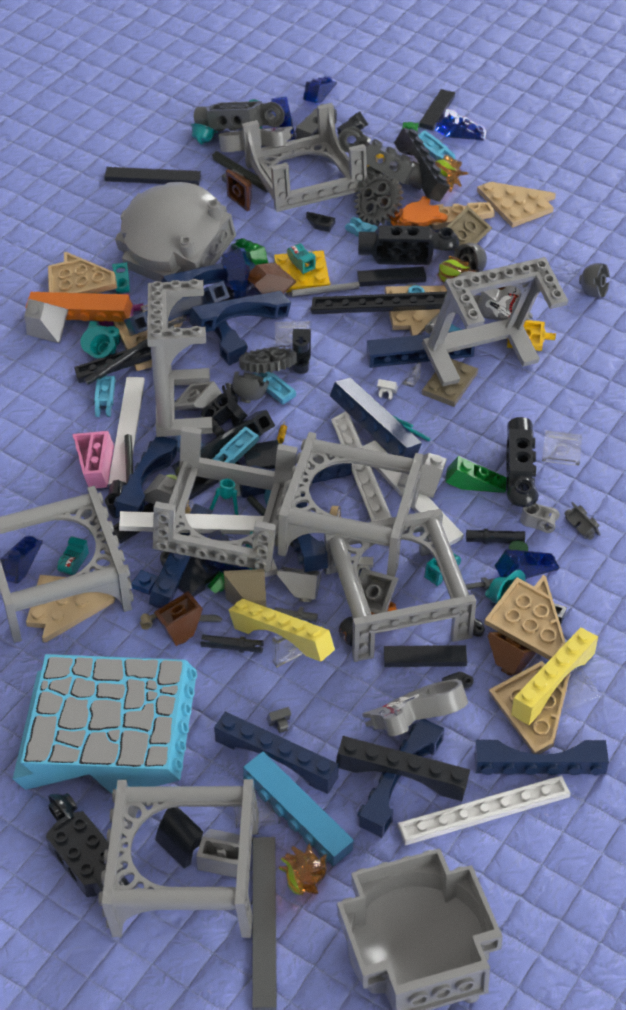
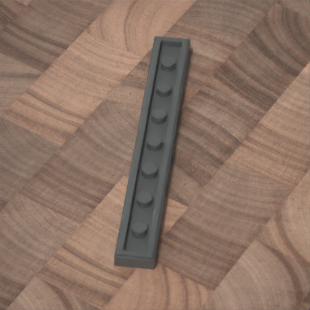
M253 837V1010H277L275 837Z

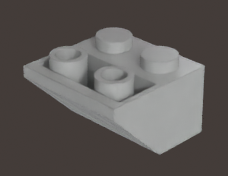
M209 829L202 837L196 856L198 870L237 878L240 835Z

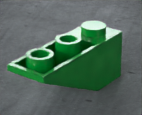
M241 238L236 240V243L230 244L240 259L248 257L255 265L269 263L265 247L258 243Z
M457 456L446 469L445 482L462 490L505 493L507 477Z

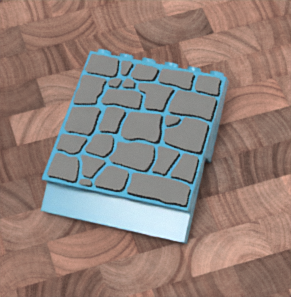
M45 654L42 670L37 671L13 780L25 790L90 774L111 794L113 789L117 788V780H127L128 787L159 786L180 781L197 679L196 669L187 660Z

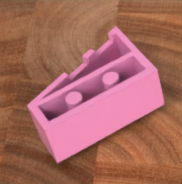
M109 431L72 434L88 487L95 486L96 489L108 488L114 444Z

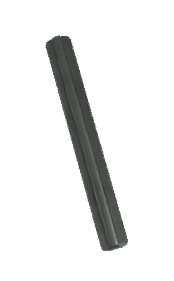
M218 151L212 154L213 160L229 170L235 169L243 174L244 178L252 184L268 192L256 174Z

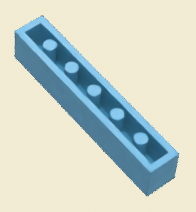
M261 752L243 767V780L253 779L254 788L258 792L259 797L264 802H268L279 817L283 816L288 821L289 827L294 832L298 831L303 836L304 842L309 847L313 846L324 862H329L334 867L353 851L354 840L264 752Z

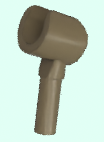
M145 613L141 615L140 625L143 630L152 627V621L157 618L155 614L149 616V614Z

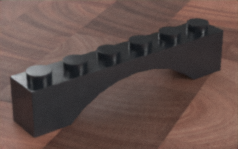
M403 127L394 144L399 152L414 156L417 159L421 169L422 190L428 199L440 202L450 188L447 179L436 165L434 158L429 154V150L424 146V142L419 138L418 132L414 129L409 130Z
M268 411L255 412L203 445L200 457L213 460L220 452V449L244 427L249 428L258 436L273 428L275 424ZM180 461L171 466L177 477Z
M346 736L342 737L336 760L340 769L354 773L377 771L405 776L428 786L441 796L463 801L470 769Z

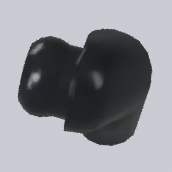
M474 618L473 635L480 637L484 634L485 628L480 620Z
M461 671L442 677V681L460 680L464 688H470L474 683L472 676Z

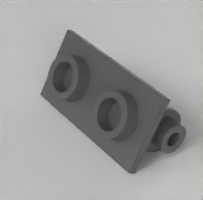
M572 502L573 509H568L564 513L566 520L574 527L581 523L576 529L585 539L591 540L595 536V532L600 536L597 521L594 518L589 519L586 516L587 512L581 505L577 507Z

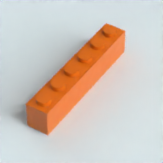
M30 292L28 300L32 299L68 309L66 320L125 322L124 320L130 317L133 307L128 294Z

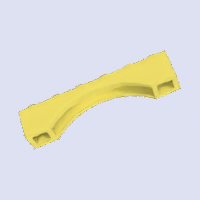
M245 599L237 601L234 606L228 609L234 628L246 634L255 630L274 632L290 641L305 656L320 662L335 650L330 631L323 627Z
M580 627L514 697L511 715L530 725L541 713L546 702L561 681L576 667L585 665L592 658L596 651L598 636Z

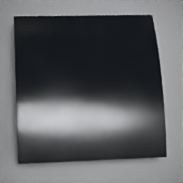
M278 440L256 443L243 455L245 465L248 467L255 465L266 469L275 468Z
M191 556L178 588L183 593L188 591L194 597L205 590V585L212 581L221 569L211 560Z
M179 807L168 808L159 824L155 840L183 868H186L191 864L194 849L200 846L203 830Z

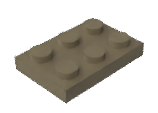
M469 206L447 226L453 229L454 233L458 236L459 245L465 243L477 244L492 229Z
M451 359L460 377L459 383L442 387L435 372L422 389V395L455 407L478 374V368Z

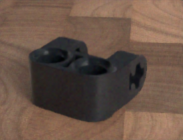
M293 329L292 347L297 357V363L293 365V370L298 374H304L309 371L311 359V329Z
M225 393L218 395L201 412V417H212V432L216 436L225 432L221 425L231 416L235 415L240 422L248 416Z

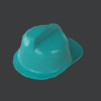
M191 124L192 138L201 145L210 142L215 132L219 133L205 125Z
M92 327L87 329L81 337L80 344L82 349L94 358L100 359L115 354L116 343L114 337L103 329Z
M516 570L508 577L495 578L485 592V596L497 604L516 578L525 581L524 572Z

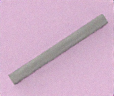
M359 282L291 290L292 297L359 289Z

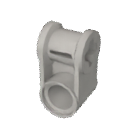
M535 503L532 506L523 507L520 521L526 527L552 533L555 530V522L558 520L560 513L553 507Z

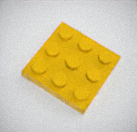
M324 250L310 251L315 255L316 269L304 274L291 262L288 254L274 255V262L296 280V283L286 292L330 285Z

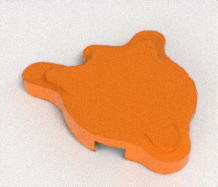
M423 196L417 202L406 205L399 218V223L402 226H412V223L419 224V226H429L432 223H445L447 221V215L439 212V206L430 205V199L426 196Z

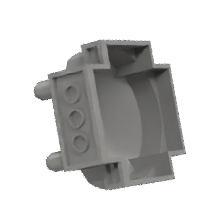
M171 182L165 185L154 186L141 194L138 193L132 199L130 205L120 216L122 220L121 232L116 235L115 241L118 250L125 252L122 260L123 263L127 262L128 270L154 281L162 282V277L165 275L215 265L236 237L232 216L227 213L226 206L221 205L211 193L195 184Z
M441 849L427 850L414 856H405L400 860L389 863L383 862L371 868H361L351 873L355 898H346L337 902V914L347 941L351 966L362 983L363 989L367 988L371 993H385L392 1010H432L463 1000L467 1003H474L479 999L480 995L488 993L490 966L487 960H489L490 952L502 949L503 936L472 865L457 867L449 871Z

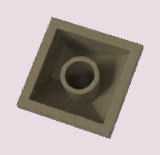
M264 569L224 571L226 600L235 605L237 601L245 599L266 607Z

